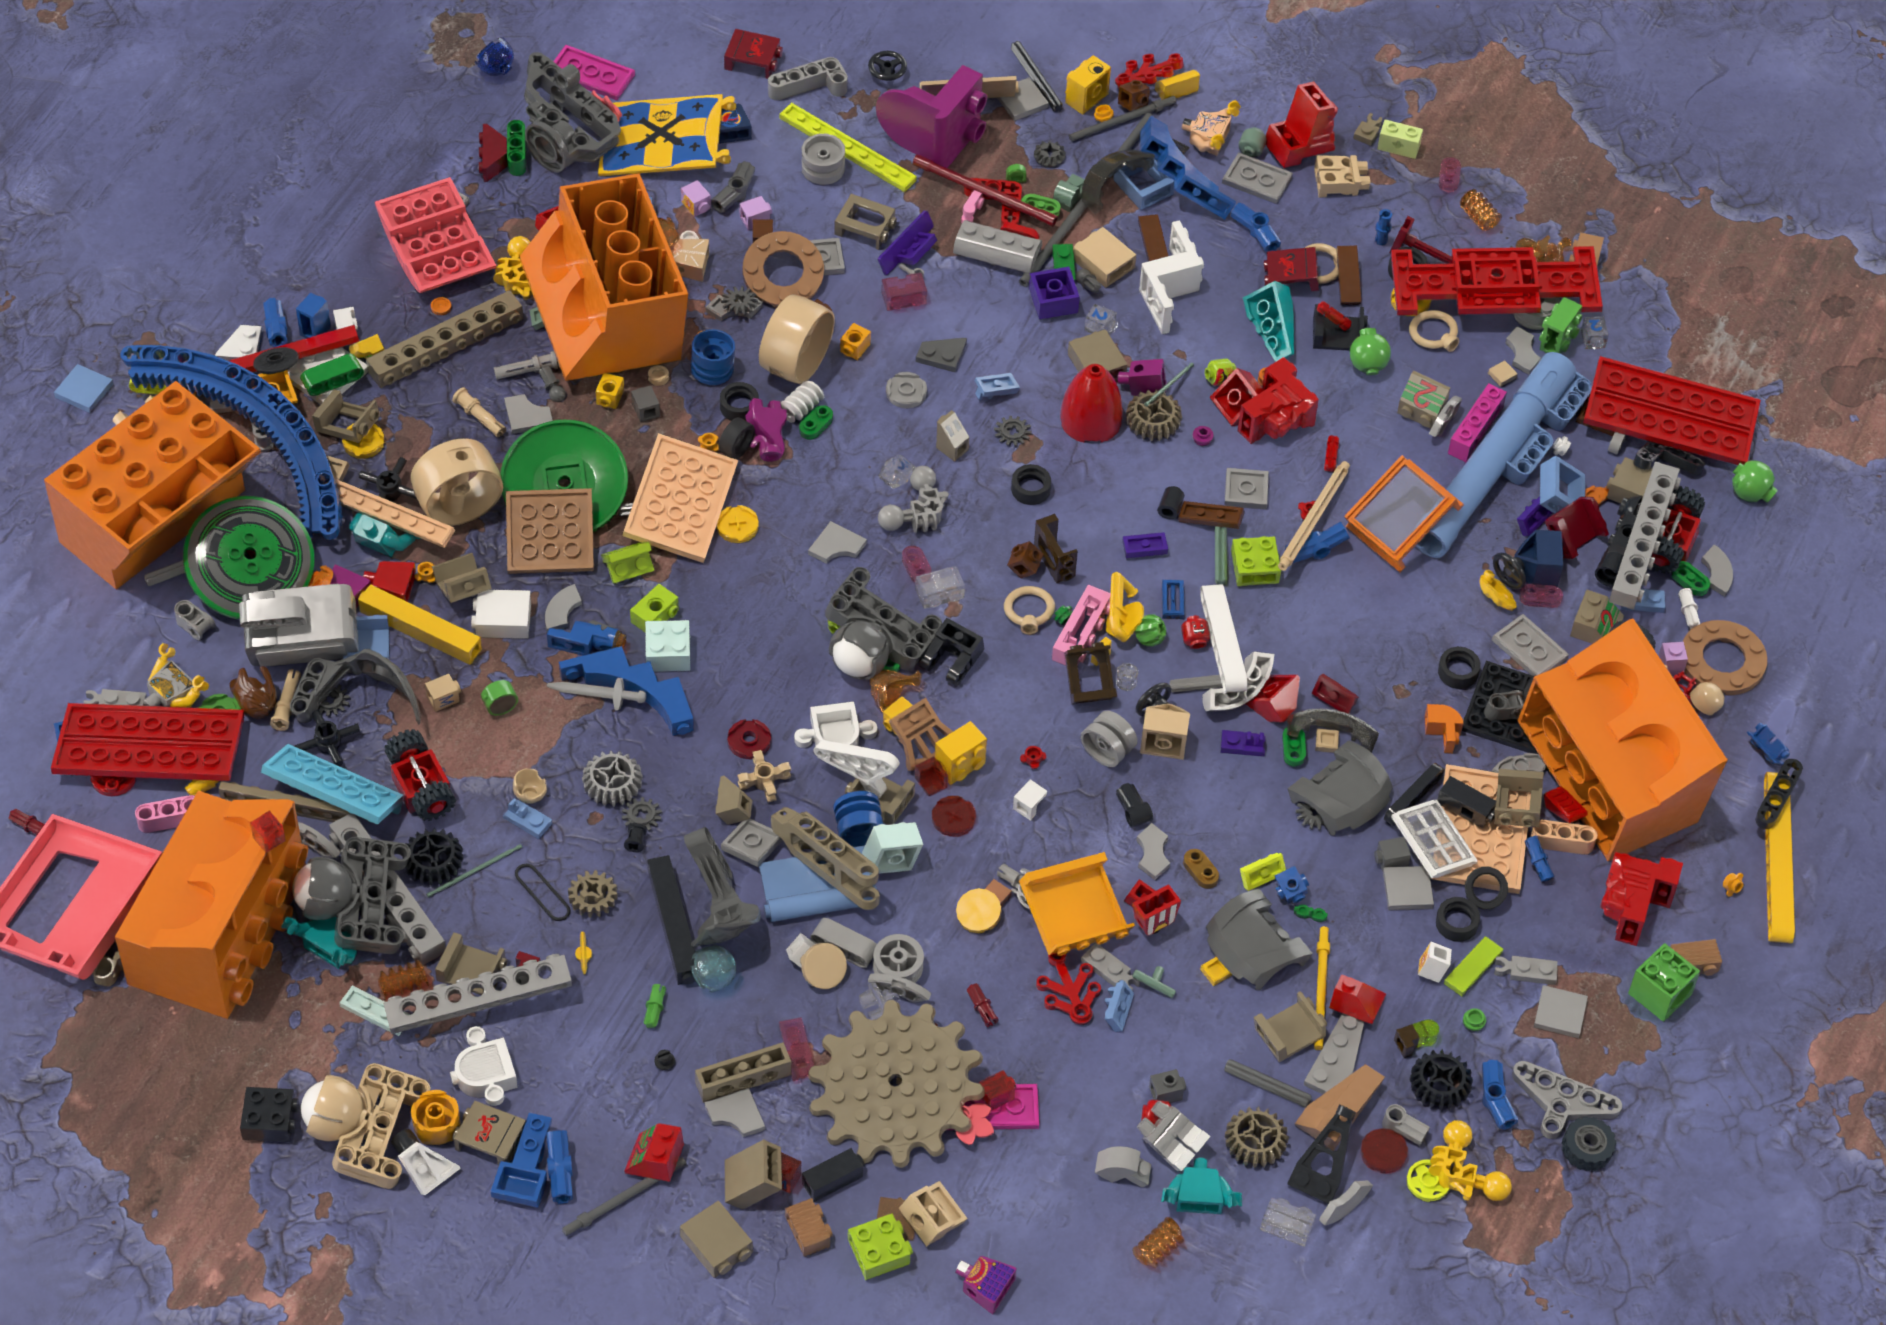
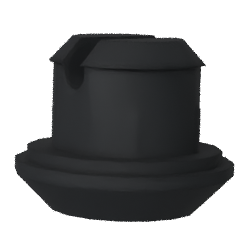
M663 1049L655 1056L654 1062L657 1068L668 1070L675 1064V1057L669 1050Z

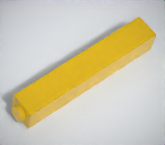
M371 584L359 595L358 602L361 613L367 616L387 615L390 627L471 665L482 650L481 637Z

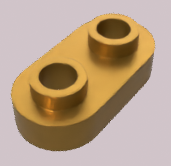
M1199 849L1188 850L1183 860L1186 870L1200 887L1205 889L1215 887L1219 879V872L1203 851Z

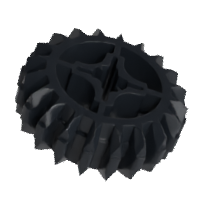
M435 827L432 832H428L425 828L423 834L416 832V838H409V843H406V845L410 848L411 855L405 869L408 876L412 875L414 881L420 879L422 885L429 881L431 886L433 882L438 881L441 885L443 879L449 882L450 875L456 876L457 870H461V862L464 860L463 848L459 844L458 838H454L451 832L446 834L444 829L437 832Z
M1443 1049L1439 1054L1434 1050L1430 1052V1055L1424 1053L1422 1059L1418 1058L1415 1065L1412 1066V1074L1410 1075L1411 1090L1416 1091V1098L1422 1097V1104L1429 1102L1430 1108L1438 1105L1439 1110L1443 1109V1106L1450 1110L1453 1104L1458 1107L1461 1101L1465 1102L1472 1089L1473 1077H1471V1069H1467V1062H1460V1056L1454 1058L1452 1051L1448 1055L1444 1054ZM1428 1071L1430 1079L1426 1082L1423 1075ZM1454 1078H1457L1459 1082L1457 1088L1453 1086Z

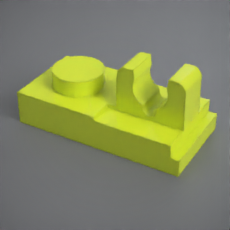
M1281 853L1270 854L1264 859H1259L1240 868L1243 886L1248 891L1274 880L1275 875L1286 870L1283 854Z

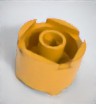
M430 1090L421 1094L420 1098L412 1105L413 1128L421 1143L425 1145H441L453 1141V1133L457 1127H460L459 1107L454 1097L452 1098L442 1090Z

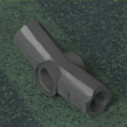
M743 161L739 163L734 175L729 179L728 185L711 199V204L717 212H725L734 203L745 200L746 191L755 173V167L750 162Z

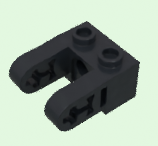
M946 618L936 631L934 639L922 654L919 666L930 671L945 651L953 654L958 658L948 671L946 681L954 686H958L984 651L983 637Z

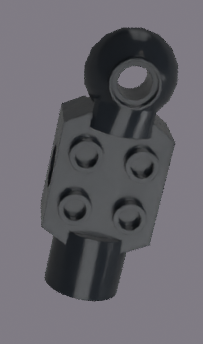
M1642 495L1632 496L1629 499L1624 497L1618 509L1617 515L1620 518L1615 527L1616 532L1611 534L1607 543L1608 548L1595 570L1596 579L1607 587L1613 588L1641 505Z

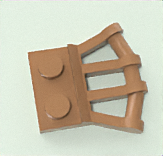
M926 698L888 721L900 739L899 742L904 746L908 771H914L919 767H932L935 764V752L931 754L920 737L922 733H926L935 748V743L939 741V738L932 727H935L945 736L953 732L939 720ZM911 740L914 741L923 758H914Z

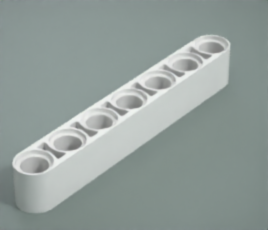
M1223 584L1201 586V602L1206 621H1208L1211 643L1224 693L1247 691V676Z

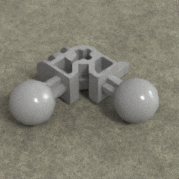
M921 465L915 467L910 475L912 487L919 491L918 500L910 501V508L902 510L900 507L892 504L883 506L878 514V522L885 530H897L902 526L903 522L911 521L915 533H917V528H921L923 532H926L928 527H931L933 530L937 529V525L941 521L944 502L948 499L949 493L946 491L938 492L937 488L932 489L936 483V474L930 467Z

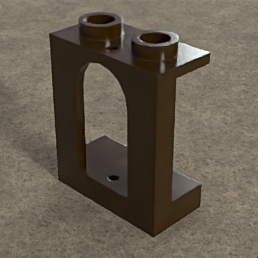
M1052 514L1036 520L1034 545L1043 553L1042 561L1057 584L1062 581H1068L1076 576L1078 551L1074 549L1063 553L1057 543L1059 519L1056 514ZM1045 549H1049V551L1051 552L1055 560L1056 567Z
M1104 642L1093 643L1089 648H1083L1082 645L1070 646V650L1064 653L1071 704L1112 700L1117 697L1110 664V645L1104 646ZM1092 654L1097 658L1102 690L1081 692L1077 666L1081 655Z

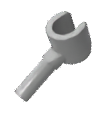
M902 263L899 268L911 276L913 283H918L919 277L921 279L924 277V271L921 268L912 270Z

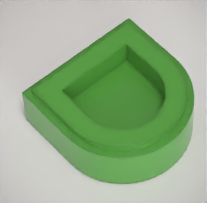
M1013 164L1007 168V181L1026 182V168L1023 165Z

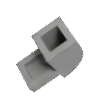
M1121 1146L1110 1147L1098 1152L1095 1173L1112 1183L1126 1178L1140 1187H1145L1149 1184L1151 1164L1141 1159V1152L1136 1149Z

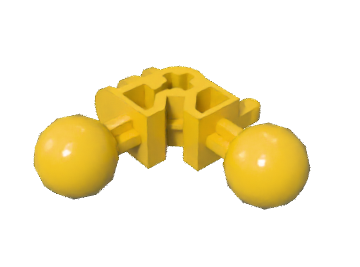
M517 236L511 239L507 246V252L511 258L498 259V266L495 269L496 274L493 279L497 284L504 286L506 292L510 290L512 294H520L524 300H528L532 296V291L521 265L520 255L529 245L530 241L526 237Z
M1454 1120L1448 1123L1443 1130V1138L1447 1146H1436L1432 1149L1433 1156L1430 1160V1174L1439 1177L1438 1182L1443 1188L1459 1191L1463 1195L1464 1200L1471 1199L1473 1187L1482 1189L1486 1197L1493 1201H1501L1508 1197L1512 1190L1511 1180L1506 1174L1500 1171H1493L1483 1176L1476 1174L1478 1165L1468 1164L1462 1167L1467 1151L1462 1149L1471 1143L1472 1129L1461 1120Z

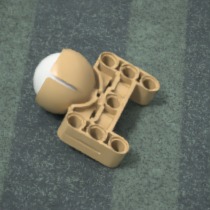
M376 1063L366 1067L358 1089L350 1081L342 1077L326 1075L324 1081H320L310 1087L302 1099L301 1114L307 1126L306 1132L310 1136L322 1141L339 1140L332 1160V1166L338 1173L382 1188H393L399 1181L402 1167L399 1162L384 1157V1153L402 1103L412 1106L420 1098V1095H416L413 1091H420L423 1094L430 1091V1085L424 1079ZM368 1076H375L378 1080H372ZM396 1083L400 1088H395L391 1084ZM378 1095H379V1099H381V1100H380V1103H379V1106L376 1105V1107H375V1109H374V1106H375V1104H376V1101H377V1098H378ZM377 1124H384L386 1128H380ZM364 1135H365V1138H364V1139L366 1140L365 1145H364V1146H361L363 1137H364ZM339 1157H347L349 1161H342ZM362 1164H368L372 1169H366ZM384 1172H391L395 1176L389 1177Z

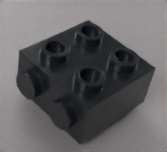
M246 1087L240 1124L242 1140L290 1142L291 1133H295L296 1119H293L294 1112H298L299 1099L295 1098L294 1089Z

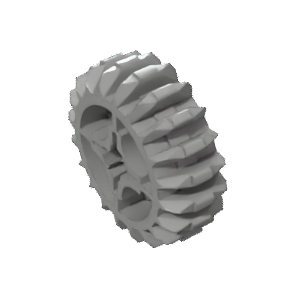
M612 750L607 755L602 752L600 754L601 757L594 755L593 761H588L587 767L584 768L582 777L584 790L588 792L590 799L595 798L596 804L603 801L604 806L611 803L613 807L618 802L623 806L624 800L631 802L632 796H637L638 790L641 789L643 780L641 767L637 764L635 758L630 759L629 754L622 756L621 751L613 754Z

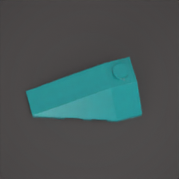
M1273 281L1243 297L1247 317L1254 323L1255 330L1262 336L1265 346L1275 362L1282 357L1288 358L1294 355L1293 301L1289 286Z

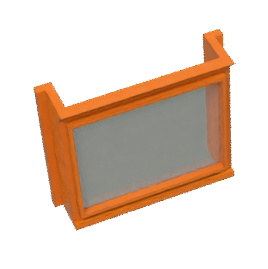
M1401 455L1344 516L1348 522L1345 527L1401 573L1406 567L1402 561L1403 558L1452 507L1459 511L1464 504L1410 459L1407 460Z

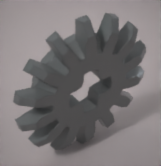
M734 286V292L727 289V293L722 294L724 299L721 300V303H725L723 309L729 308L728 313L734 311L735 315H738V313L746 315L745 311L748 310L751 313V307H757L754 302H758V298L754 297L756 293H750V288L743 291L744 286H741L740 291H738L736 286ZM736 297L744 298L743 303L735 302Z
M1009 416L1007 420L1003 417L1001 418L1003 423H996L999 428L994 427V431L998 432L995 434V437L1001 438L999 442L1007 440V446H1009L1011 441H1013L1014 446H1017V441L1020 444H1024L1023 439L1029 440L1030 437L1027 435L1032 434V431L1028 430L1031 428V425H1024L1027 420L1020 421L1019 416L1016 419H1012V416ZM1012 428H1015L1016 432L1018 433L1010 435V431L1008 430H1012Z
M340 684L337 688L335 687L328 695L331 698H336L333 700L334 703L329 704V702L323 701L318 707L321 714L325 710L326 716H329L331 711L338 715L336 709L345 711V708L342 706L349 705V702L345 701L350 699V695H345L348 690L344 689L341 691L342 685Z
M641 797L639 802H637L636 798L632 799L634 803L632 805L628 802L626 803L629 809L622 810L623 813L627 814L622 816V820H629L625 823L626 826L630 823H641L647 827L648 831L651 830L649 824L655 827L658 826V823L655 821L662 819V817L656 816L662 813L661 809L655 810L659 806L658 803L652 806V799L645 802L644 797ZM642 811V813H648L645 815L646 819L642 820L641 817L637 818L636 816H638V812Z
M1304 802L1305 804H1297L1298 807L1302 808L1296 810V813L1301 814L1297 817V820L1304 819L1303 826L1309 824V829L1311 830L1313 826H1317L1318 830H1321V825L1326 827L1319 814L1316 816L1312 815L1311 809L1315 810L1306 802Z

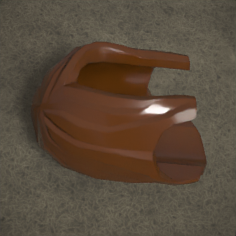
M265 666L259 667L266 680L265 684H262L256 678L248 677L245 668H241L238 672V678L231 680L229 683L230 690L236 698L238 705L244 710L245 714L255 719H262L268 716L276 704L275 686L271 674Z

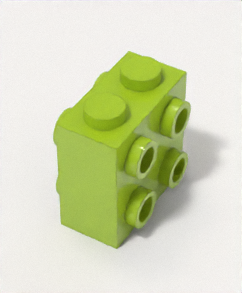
M1275 536L1233 539L1231 555L1237 586L1279 583L1281 570L1278 567L1280 561Z
M893 1213L848 1229V1242L865 1280L910 1264V1256L913 1254L912 1247L909 1241L904 1240L902 1224L899 1220H895Z

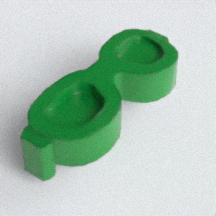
M1303 904L1294 908V914L1299 918H1311L1317 922L1327 921L1328 913L1321 908L1314 910L1312 907L1309 908Z

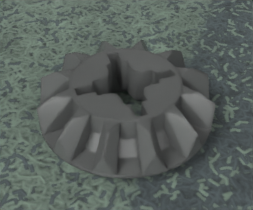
M1049 140L1048 143L1042 141L1040 145H1036L1034 150L1035 160L1044 166H1057L1065 159L1066 152L1064 151V146H1060L1058 142L1052 143ZM1048 150L1052 151L1051 157H1049Z

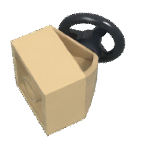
M1168 683L1156 684L1140 697L1135 708L1139 716H1145L1140 753L1184 760L1190 713L1167 702L1172 690Z

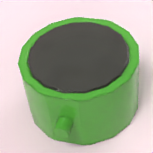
M498 680L489 684L481 693V699L487 711L494 716L508 713L518 703V696L511 683L506 680Z

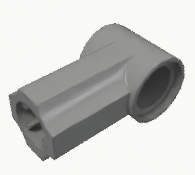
M1398 1104L1390 1105L1387 1108L1382 1121V1127L1385 1131L1391 1134L1398 1133L1419 1146L1430 1129L1426 1124L1406 1114V1110ZM1390 1117H1394L1398 1119V1121H1394Z

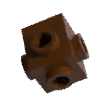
M1132 80L1129 83L1120 85L1118 104L1129 111L1147 106L1150 87L1139 80Z
M1030 541L1017 544L1011 551L1012 554L1007 566L1020 578L1036 574L1037 569L1040 567L1043 553Z

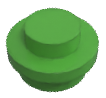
M1473 1008L1464 1014L1463 1024L1467 1029L1478 1031L1485 1026L1486 1017L1481 1010Z

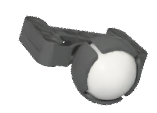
M856 567L852 570L831 597L825 610L826 618L840 626L830 639L829 654L833 656L834 664L841 671L859 680H869L877 676L884 669L888 659L899 664L903 670H912L934 639L935 633L941 626L942 621L936 615H927L919 624L867 590L866 586L871 576L869 571L863 567Z
M351 837L346 841L343 848L341 863L327 857L310 858L308 864L302 867L296 874L292 886L293 897L297 905L302 909V916L312 920H328L336 917L334 941L341 948L385 954L396 953L403 942L404 933L399 927L383 925L388 870L397 871L406 867L411 855L410 848L406 844L399 842ZM349 849H356L358 853H352ZM372 851L380 853L381 856L373 855ZM399 854L404 859H398L394 855ZM362 869H364V878H363V880H362ZM368 893L376 894L377 898L370 897ZM359 911H361L360 921L358 922ZM341 932H348L351 937H345ZM364 935H371L374 939L368 940ZM388 937H392V938H394L397 942H396V943H392V942L388 941L387 938H388Z

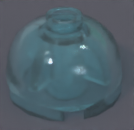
M711 945L701 948L693 954L692 959L695 958V965L691 966L692 973L701 988H708L711 990L709 992L713 993L729 986L735 978L736 962L732 954L725 947Z

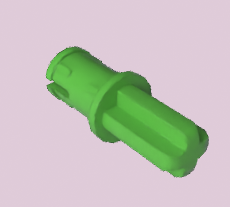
M661 984L652 985L650 998L645 1005L647 1010L643 1023L647 1028H655L657 1026L660 1012L664 1008L662 1003L666 987L662 986L661 991H659Z

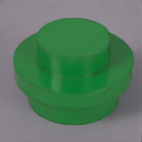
M1061 606L1055 612L1056 617L1054 620L1061 625L1065 624L1069 620L1073 608L1071 606Z

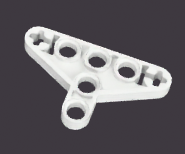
M821 740L814 748V753L819 759L859 779L864 789L874 793L878 798H881L887 790V786L882 778L892 774L900 765L899 760L893 754L886 751Z

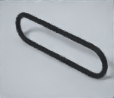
M521 864L516 868V879L550 918L562 921L569 916V905L532 864ZM530 867L567 908L565 916L555 917L518 876V871L521 868Z

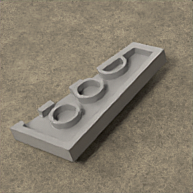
M1342 1013L1304 1080V1086L1324 1094L1353 1073L1364 1021Z

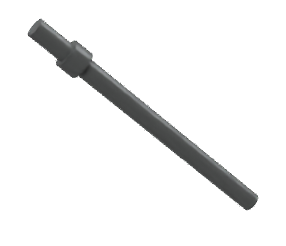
M1171 96L1163 100L1152 101L1150 105L1069 134V139L1073 142L1143 116L1146 113H1157L1162 111L1164 107L1175 104L1177 102L1176 98Z
M683 1157L678 1159L674 1172L687 1165ZM652 1178L643 1179L590 1212L581 1213L576 1217V1220L561 1228L565 1236H568L581 1227L583 1229L588 1227L596 1218L660 1180Z

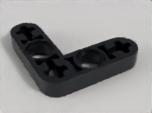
M1648 441L1637 452L1633 461L1634 465L1638 468L1650 470L1655 462L1662 459L1694 475H1700L1705 466V462L1694 455Z

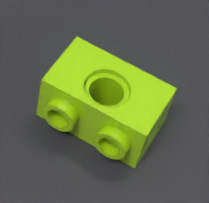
M658 584L630 609L631 623L646 633L645 621H667L670 617L673 618L679 611L678 596L661 584Z

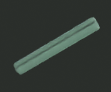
M1215 526V583L1217 585L1223 584V586L1227 583V528Z

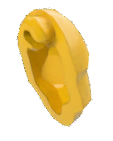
M1485 570L1479 580L1481 590L1485 596L1490 598L1497 606L1513 611L1517 605L1512 593L1500 580L1494 578L1495 574L1492 571Z

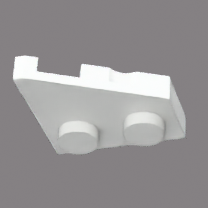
M240 325L216 352L215 356L229 361L257 353L262 335V327Z
M418 1142L398 1155L422 1195H426L461 1169L459 1165Z

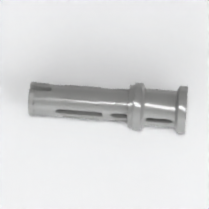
M551 351L550 354L543 356L534 355L530 360L494 367L496 380L533 371L539 373V370L546 366L556 370L558 365L555 353Z

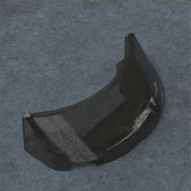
M1121 150L1101 158L1100 161L1092 166L1085 177L1082 187V202L1096 215L1103 209L1101 198L1104 196V192L1101 190L1103 183L1124 165L1131 171L1140 167L1147 172L1154 166L1155 155L1140 150Z
M1323 708L1304 709L1289 715L1287 719V735L1297 737L1301 729L1304 728V731H1309L1311 725L1351 733V741L1359 740L1361 746L1371 753L1379 736V732L1365 721L1338 710Z

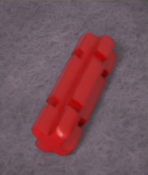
M1325 301L1317 305V311L1334 324H1339L1341 329L1347 330L1351 327V320L1344 317L1343 314L1333 307H1330Z
M1330 435L1328 437L1324 466L1326 472H1334L1336 469L1338 436Z

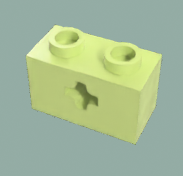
M1384 120L1377 149L1416 159L1423 129Z

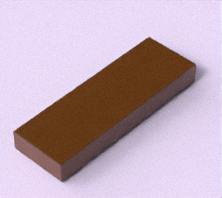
M1158 214L1138 216V224L1148 262L1168 257Z
M1357 245L1337 246L1340 305H1360L1361 290Z
M1184 501L1178 520L1183 523L1239 529L1245 511L1242 507Z

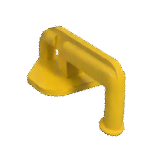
M1114 572L1111 576L1110 615L1106 618V632L1119 641L1126 642L1137 629V626L1142 623L1144 606L1140 602H1133L1123 606V590L1127 593V597L1131 598L1138 593V589L1134 588L1122 574Z

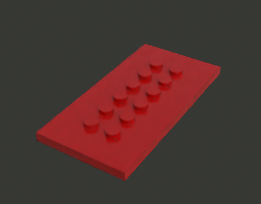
M1600 356L1583 423L1738 465L1741 463L1744 465L1748 461L1761 400Z
M68 703L51 765L52 774L230 781L245 717L244 710Z

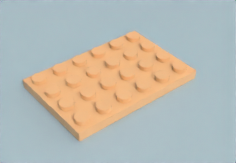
M658 433L622 536L639 542H649L651 546L704 563L738 460Z
M1446 764L1443 785L1452 776L1496 800L1498 773ZM1509 790L1507 808L1529 810L1531 792ZM1442 806L1478 862L1471 867L1438 878L1430 877V879L1465 885L1468 875L1473 870L1479 867L1490 866L1498 869L1505 876L1508 882L1509 893L1519 894L1526 848L1524 841L1527 839L1528 827L1494 824L1493 820L1491 823L1487 822L1485 827L1481 828ZM1442 828L1437 829L1436 838L1440 844L1450 843ZM1454 846L1444 849L1453 863L1462 860ZM1440 851L1433 853V859L1438 867L1448 865ZM1489 874L1479 876L1473 884L1474 887L1500 891L1498 880Z

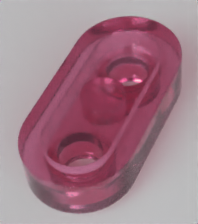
M1448 157L1441 162L1439 187L1443 191L1453 192L1458 188L1461 163L1458 159Z
M917 546L904 548L902 551V562L911 580L918 584L928 582L931 579L932 570L923 551Z
M1526 584L1519 594V599L1524 605L1555 608L1561 604L1563 598L1562 590L1552 585Z

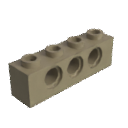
M784 1042L697 1069L695 1070V1084L702 1102L705 1103L746 1088L756 1087L790 1076L791 1060Z

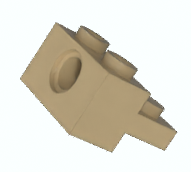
M940 1181L910 1194L899 1207V1210L926 1247L941 1239L947 1232L960 1226L968 1219Z

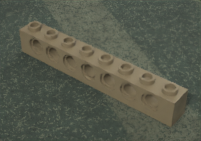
M509 290L367 358L368 373L379 388L390 385L394 381L409 376L413 372L427 367L440 359H444L452 353L463 350L467 346L481 341L494 333H498L510 325L517 324L523 320V307Z

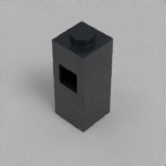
M1452 776L1448 778L1440 789L1437 801L1446 809L1481 828H1484L1487 822L1491 823L1494 820L1496 800Z
M852 1148L803 1172L802 1185L813 1199V1202L862 1178L863 1167H865L864 1161L859 1154L856 1155Z

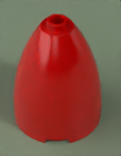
M1091 364L1083 368L1070 382L1062 401L1060 412L1061 426L1071 438L1084 443L1085 440L1100 441V443L1108 441L1119 432L1122 425L1123 408L1120 391L1113 376L1102 365Z

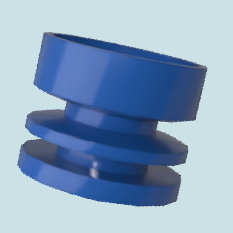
M716 329L698 333L692 341V375L696 380L708 385H719L727 382L734 372L735 342L733 338L726 332Z
M850 792L839 797L833 805L838 836L852 847L865 846L873 827L884 824L879 798L872 792Z

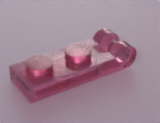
M802 1017L779 1022L782 1040L791 1060L792 1081L808 1076L809 1070L814 1066ZM805 1063L806 1067L798 1068L797 1064Z

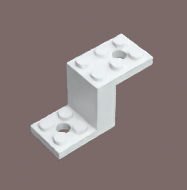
M1180 220L1172 222L1169 245L1172 256L1142 263L1139 291L1161 334L1169 333L1170 324L1172 323L1171 314L1172 310H1174L1171 298L1199 291L1200 282H1202L1203 259L1198 257L1195 244L1190 241L1188 231L1185 227L1183 228Z

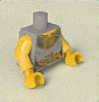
M163 643L159 646V653L162 656L158 657L147 683L150 696L144 699L143 703L145 706L160 705L161 707L190 708L200 698V691L208 690L209 684L200 675L195 676L192 680L172 660L168 661L167 659L173 657L176 652L174 648L170 647L166 653L168 644Z

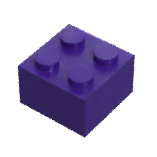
M1070 267L1030 273L1029 291L1039 319L1078 313L1080 296Z

